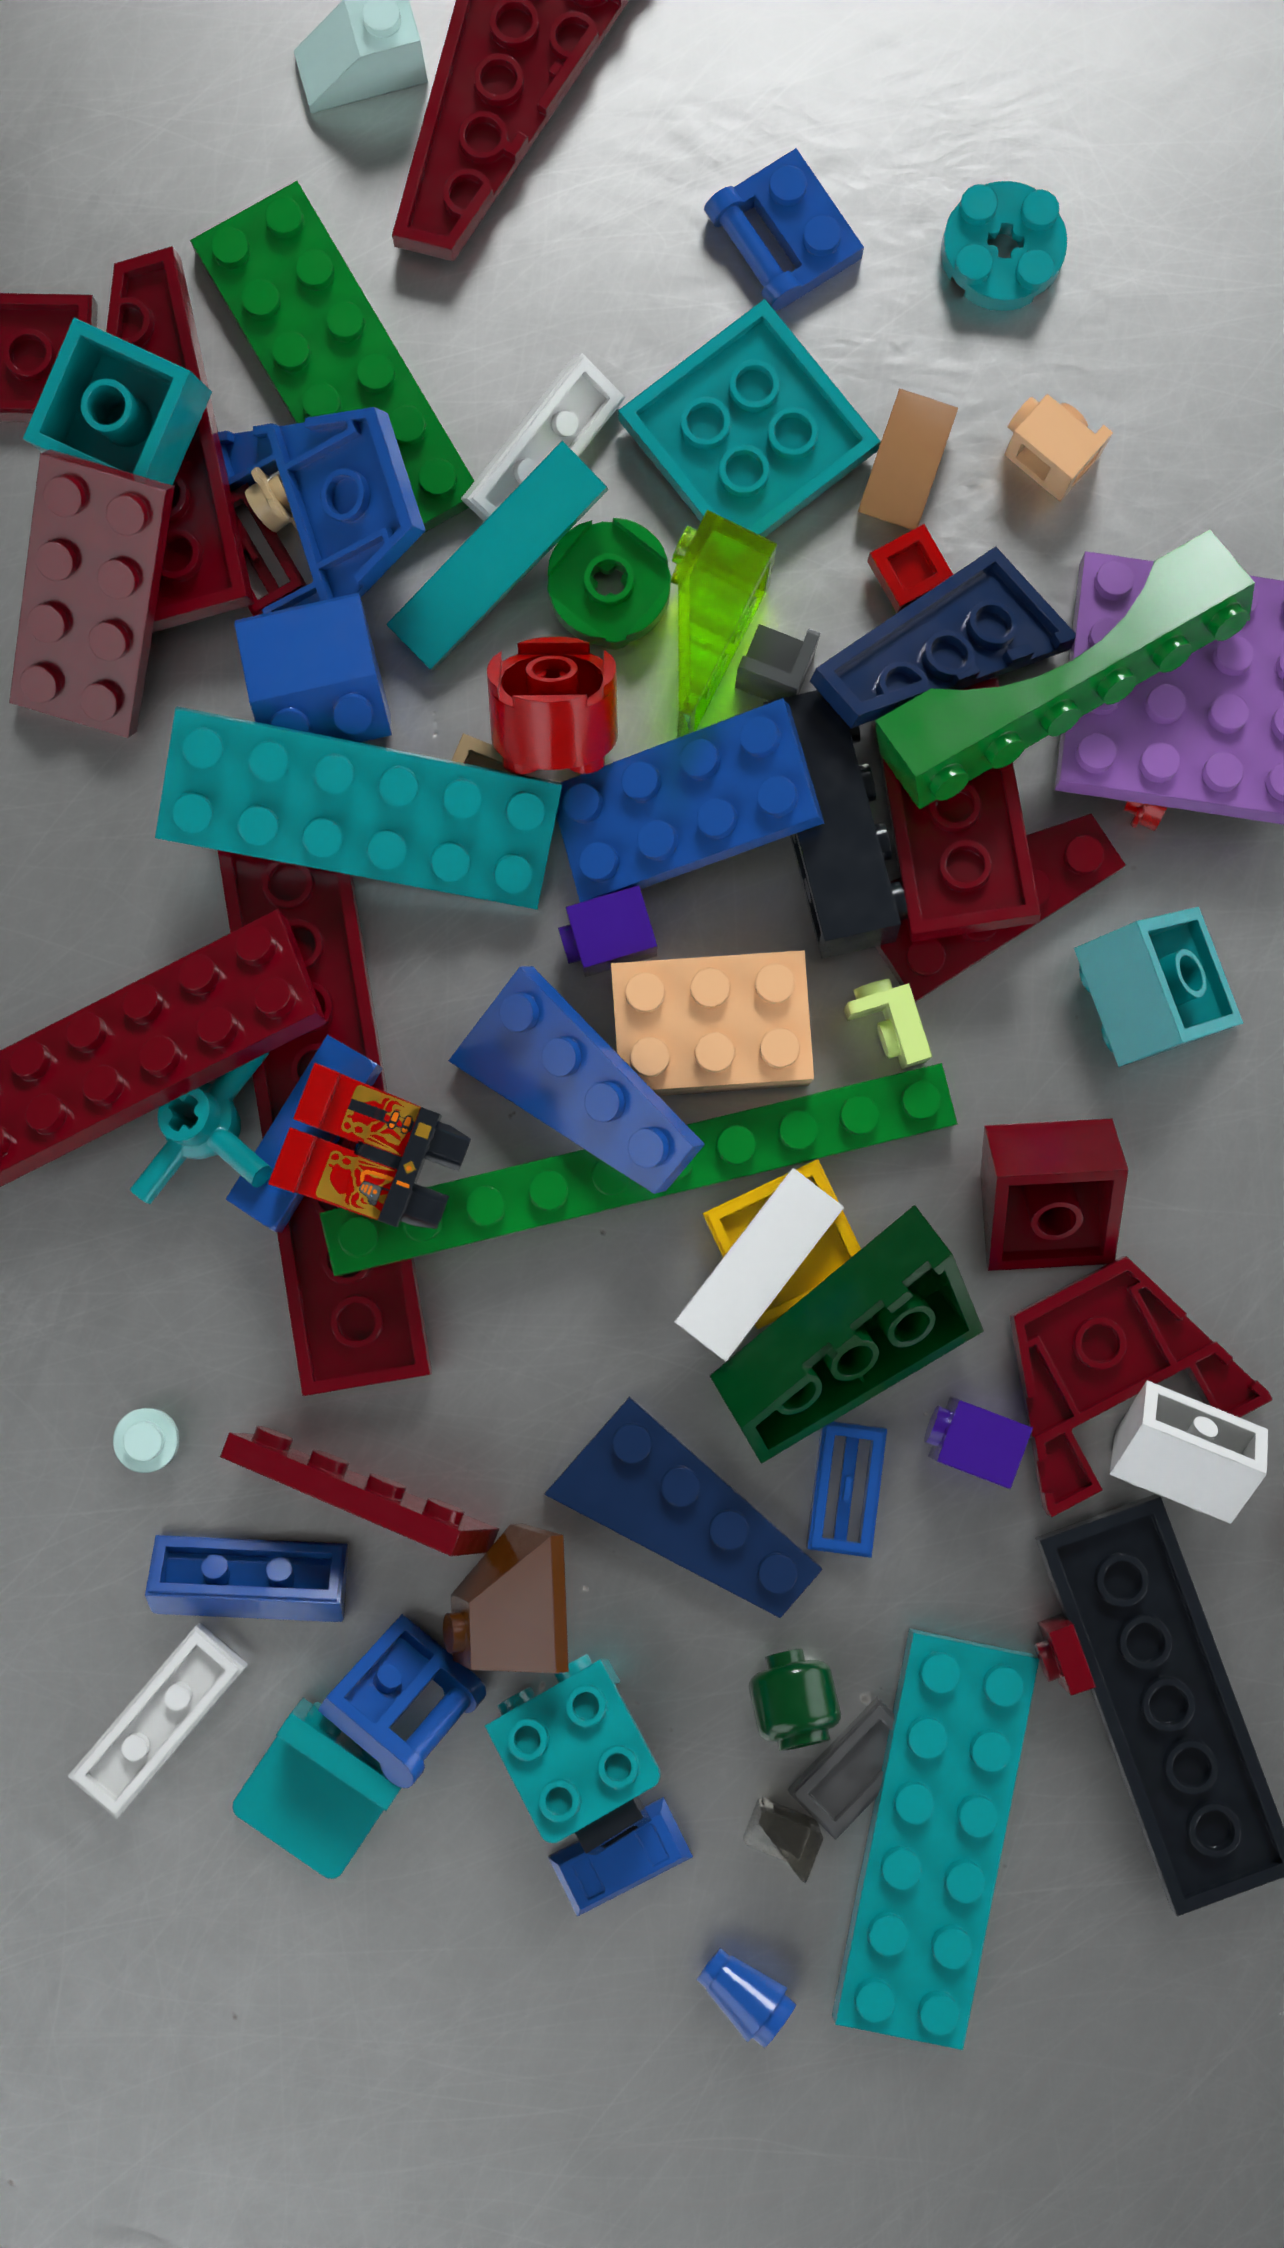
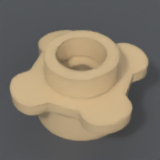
M255 467L251 474L256 483L245 490V495L257 517L273 532H278L289 523H292L297 528L280 474L268 476L259 467Z

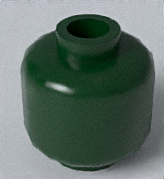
M803 1649L788 1650L765 1657L767 1670L757 1673L749 1682V1693L760 1736L767 1741L777 1742L779 1751L803 1748L831 1740L828 1730L834 1728L839 1723L841 1710L829 1665L819 1660H805Z

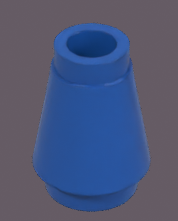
M721 1947L696 1979L706 1988V1992L745 2041L749 2042L753 2038L763 2048L767 2047L796 2007V2003L785 1995L787 1991L786 1986L733 1955L730 1956Z

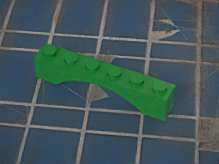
M1209 529L1155 560L1143 590L1126 616L1101 641L1072 661L1038 677L1001 687L972 690L931 688L875 720L880 755L919 809L935 800L942 801L952 798L973 778L991 768L998 769L1011 764L1022 754L1024 749L1048 735L1054 737L1067 732L1083 715L1104 703L1111 705L1121 701L1132 692L1137 684L1158 672L1167 673L1177 669L1190 657L1191 653L1212 641H1224L1234 636L1250 620L1255 582Z

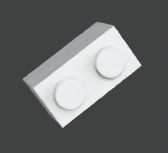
M1147 1380L1115 1430L1110 1475L1127 1481L1136 1487L1144 1488L1186 1505L1195 1511L1203 1512L1232 1524L1267 1475L1268 1429Z

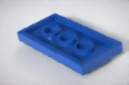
M784 698L610 763L599 771L581 774L560 782L562 789L556 814L580 903L638 885L640 889H644L824 823L792 712Z

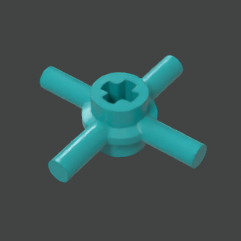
M269 1052L218 1077L213 1084L206 1083L159 1107L158 1125L161 1132L165 1135L167 1142L130 1188V1191L136 1197L147 1204H151L187 1158L199 1160L211 1156H220L253 1187H260L267 1182L272 1174V1168L239 1139L241 1119L232 1100L269 1055Z

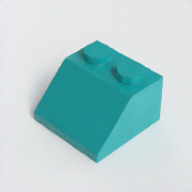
M1199 906L1135 921L1074 948L1080 964V979L1085 989L1093 998L1102 1022L1101 1032L1103 1040L1108 1049L1114 1054L1118 1067L1158 1055L1243 1024L1242 1017Z

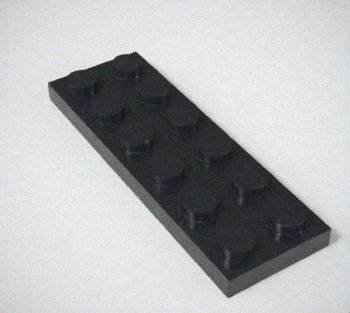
M1154 1494L1036 1537L1038 1548L1063 1616L1074 1624L1096 1686L1090 1690L1171 1910L1178 1917L1283 1878L1284 1827L1161 1496Z

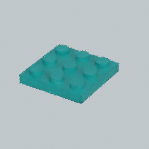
M763 299L618 410L619 422L732 562L875 454L881 443L880 439L766 299Z

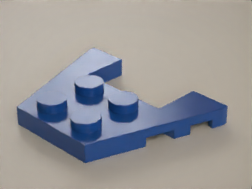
M376 407L308 417L305 418L303 423L284 426L270 423L253 426V431L232 433L230 431L218 432L231 491L248 483L249 487L256 482L251 474L255 467H259L268 476L279 471L313 578L312 583L263 608V614L358 592L360 597H362L426 531L387 412Z

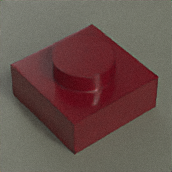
M1062 1614L1037 1622L1044 1641L1034 1644L1048 1682L1058 1679L1059 1684L1071 1696L1095 1688L1096 1686L1074 1624Z

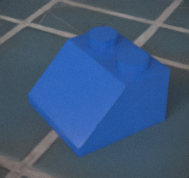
M359 592L235 620L234 625L249 703L255 722L359 743L392 736L391 713Z

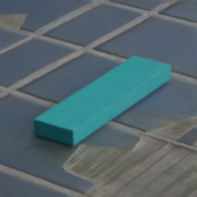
M561 441L386 625L430 670L434 671L608 491L607 486Z

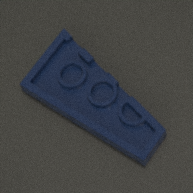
M995 546L818 666L809 682L848 726L854 728L879 719L931 688L960 690L1069 651L1076 638V633Z
M630 1396L544 1493V1495L778 1618H781L823 1570L817 1562Z

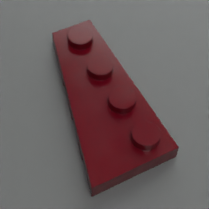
M1092 813L1026 835L1041 912L1039 923L1126 866ZM898 878V879L892 880V881H890V883H894V882H898V881L901 883V879ZM905 919L900 921L901 926L896 942L876 946L875 948L900 986L909 983L916 1003L1038 923L911 942L908 921Z

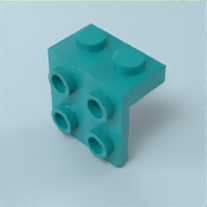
M586 1654L568 1664L569 1672L554 1673L558 1684L537 1696L532 1687L511 1696L497 1705L502 1716L485 1725L543 1840L548 1843H557L653 1788L661 1778L660 1768L616 1687L621 1681L609 1659H600L592 1663L589 1655Z
M302 1698L277 1732V1737L234 1799L232 1807L234 1814L325 1878L335 1879L343 1873L383 1811H387L401 1790V1787L396 1786L385 1777L380 1763L318 1711L322 1703L314 1702L312 1704L305 1698Z

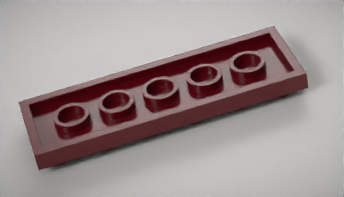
M276 909L0 1050V1187L327 1023L289 920L280 910Z

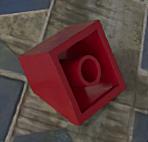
M1113 1119L984 1125L980 1176L988 1271L1106 1265L1116 1259L1128 1166Z

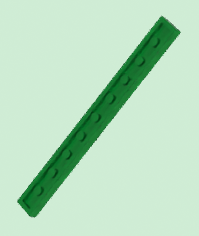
M939 1063L686 1124L705 1145L666 1191L653 1194L583 1149L426 1187L450 1196L438 1229L413 1226L402 1222L400 1227H394L342 1208L319 1214L333 1273L337 1277L952 1127L958 1123L943 1064Z

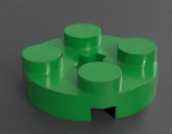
M613 518V522L602 521L592 524L591 520L573 527L555 546L548 564V597L558 621L578 639L587 641L590 644L602 645L607 649L618 650L624 648L630 642L647 635L659 623L666 612L671 587L668 559L660 541L642 525L621 518ZM617 569L623 573L620 580L623 591L619 594L609 593L604 596L597 592L598 582L594 578L597 572L601 571L609 575Z

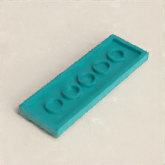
M177 706L174 712L155 838L538 909L562 784L556 781Z
M909 1628L892 1711L894 1713L892 1730L889 1729L881 1769L884 1772L881 1788L874 1801L832 2011L835 2025L963 2050L1040 1660L1034 1654Z

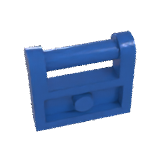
M797 148L735 187L728 186L719 190L704 206V211L713 225L724 228L764 287L761 295L774 311L785 308L862 259L864 246ZM753 207L755 208L795 267V270L783 272L745 216V212Z
M401 1614L327 1695L318 1711L380 1763L383 1774L390 1782L401 1788H409L424 1772V1760L463 1713L473 1712L486 1696V1687L477 1675L463 1665L453 1661V1655L448 1653L447 1650L405 1615ZM433 1680L443 1688L444 1696L409 1738L404 1741L391 1730V1727Z

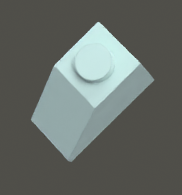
M342 0L294 50L311 113L428 82L421 40L409 0Z

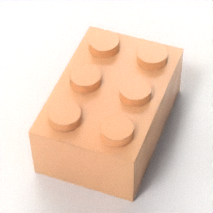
M805 950L611 963L617 1054L658 1096L809 1086L814 1080Z

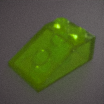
M709 510L706 511L698 529L690 526L686 527L672 557V562L677 564L671 578V583L677 585L676 738L697 731L770 586L777 543Z

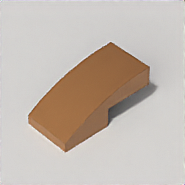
M899 388L858 512L911 530L919 526L958 407Z

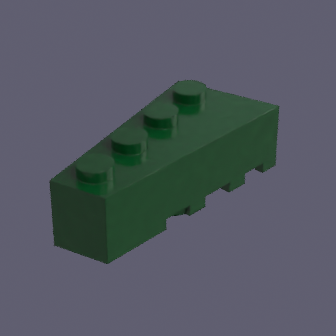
M914 1205L714 1371L710 1378L762 1464L984 1332L953 1254Z

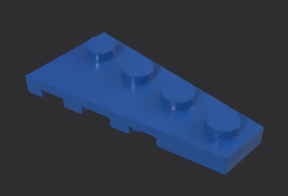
M533 966L518 968L448 1060L653 1194L666 1191L705 1145Z

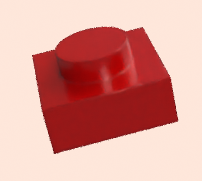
M925 524L870 552L867 560L896 613L953 575Z

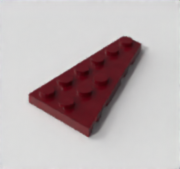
M456 0L393 228L392 238L394 247L454 262L629 0Z
M173 246L114 263L106 332L190 370L208 387L182 260ZM211 396L173 482L175 488L152 633L255 604Z

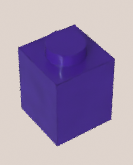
M639 885L565 907L569 925L559 927V934L568 964L581 961L585 977L611 970V963L638 962L657 956L658 946Z
M950 1397L946 1408L941 1406L935 1408L925 1433L924 1442L932 1445L928 1457L935 1461L1011 1489L1033 1427Z

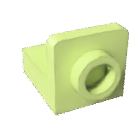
M883 979L853 990L856 1000L848 1002L843 1009L847 1021L883 1011L885 1020L877 1023V1029L883 1050L888 1059L897 1057L901 1070L924 1064L932 1058L909 983L893 988L890 979Z

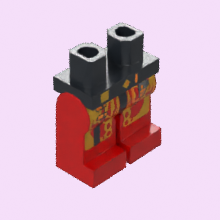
M314 1063L293 1119L356 1143L354 1150L290 1127L268 1184L384 1222L394 1227H400L401 1223L405 1222L413 1226L438 1229L450 1196L416 1183L426 1159L459 1171L471 1138L454 1127L440 1122L442 1116L439 1113Z

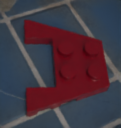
M1127 1256L1120 1257L1010 1315L1028 1426L1033 1427L1030 1438L1043 1509L1050 1517H1054L1103 1491L1076 1441L1072 1429L1137 1395L1147 1380L1158 1384L1185 1369L1203 1403L1239 1418L1273 1400L1269 1391L1257 1380H1253L1232 1360L1233 1357L1220 1344L1212 1341L1186 1316L1187 1313Z

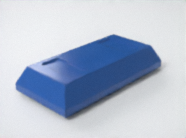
M664 1797L645 1806L652 1821L598 1855L586 1854L578 1840L548 1856L577 1917L693 1857Z

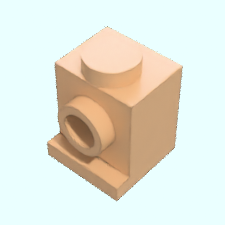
M1048 394L1040 402L1030 397L1007 426L1013 432V435L1004 455L1061 502L1101 456L1113 432L1103 425L1095 434L1088 428L1086 419L1076 408L1067 403L1059 404Z

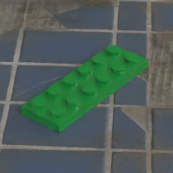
M298 181L293 182L190 240L196 255L295 424L305 422V418L370 407H376L387 412L426 530L424 533L469 508L461 498L474 483L473 477Z

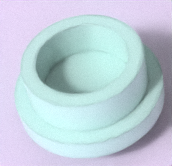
M155 1408L134 1410L120 1420L114 1431V1451L119 1461L132 1471L150 1473L160 1470L168 1465L177 1453L179 1447L177 1426L172 1418L161 1410Z

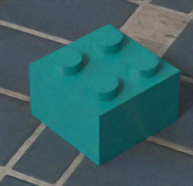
M74 317L23 436V440L41 452L51 449L173 485L212 391L190 370Z

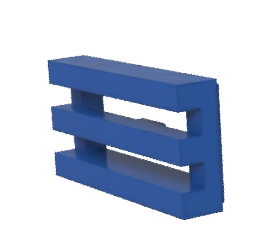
M835 1421L821 1428L806 1541L807 1549L872 1558L887 1436L886 1428ZM835 1435L844 1436L845 1443L833 1538H825L822 1536ZM859 1439L870 1440L859 1537L858 1542L848 1541L847 1533Z

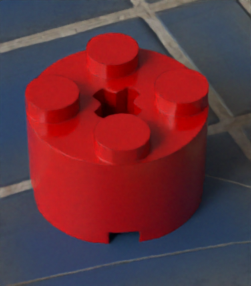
M539 637L517 643L518 654L503 661L502 651L493 656L487 666L491 741L494 749L503 757L504 768L514 774H529L538 769H570L576 773L589 774L603 768L605 765V755L613 749L618 738L616 663L612 655L604 650L603 660L590 653L589 642L577 638Z

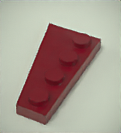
M257 1426L254 1434L229 1432L220 1455L225 1460L448 1556L487 1553L494 1544L500 1529L466 1516L463 1510L446 1502L433 1498L425 1500L405 1492L406 1486L392 1479L370 1473L369 1477H365L347 1470L350 1463L330 1453L313 1449L311 1455L290 1448L293 1438L263 1426Z

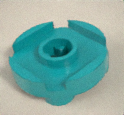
M998 181L985 185L977 184L964 192L961 201L948 218L941 243V260L949 280L951 281L953 276L957 285L965 290L964 297L974 305L988 310L1010 311L1020 309L1032 303L1035 296L1044 292L1047 287L1049 289L1060 272L1067 250L1066 227L1059 214V202L1056 197L1049 191L1043 189L1036 190L1026 184L1012 181ZM998 235H1007L1016 241L1019 247L1012 249L1009 258H1002L998 256V247L988 245V240L996 239Z

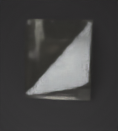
M764 1797L762 1799L758 1798L743 1835V1843L786 1861L804 1883L808 1880L823 1841L819 1824L813 1817Z

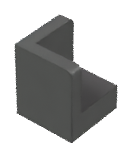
M759 624L746 656H742L738 666L735 688L768 701L798 695L815 655L821 633L808 629L804 641Z

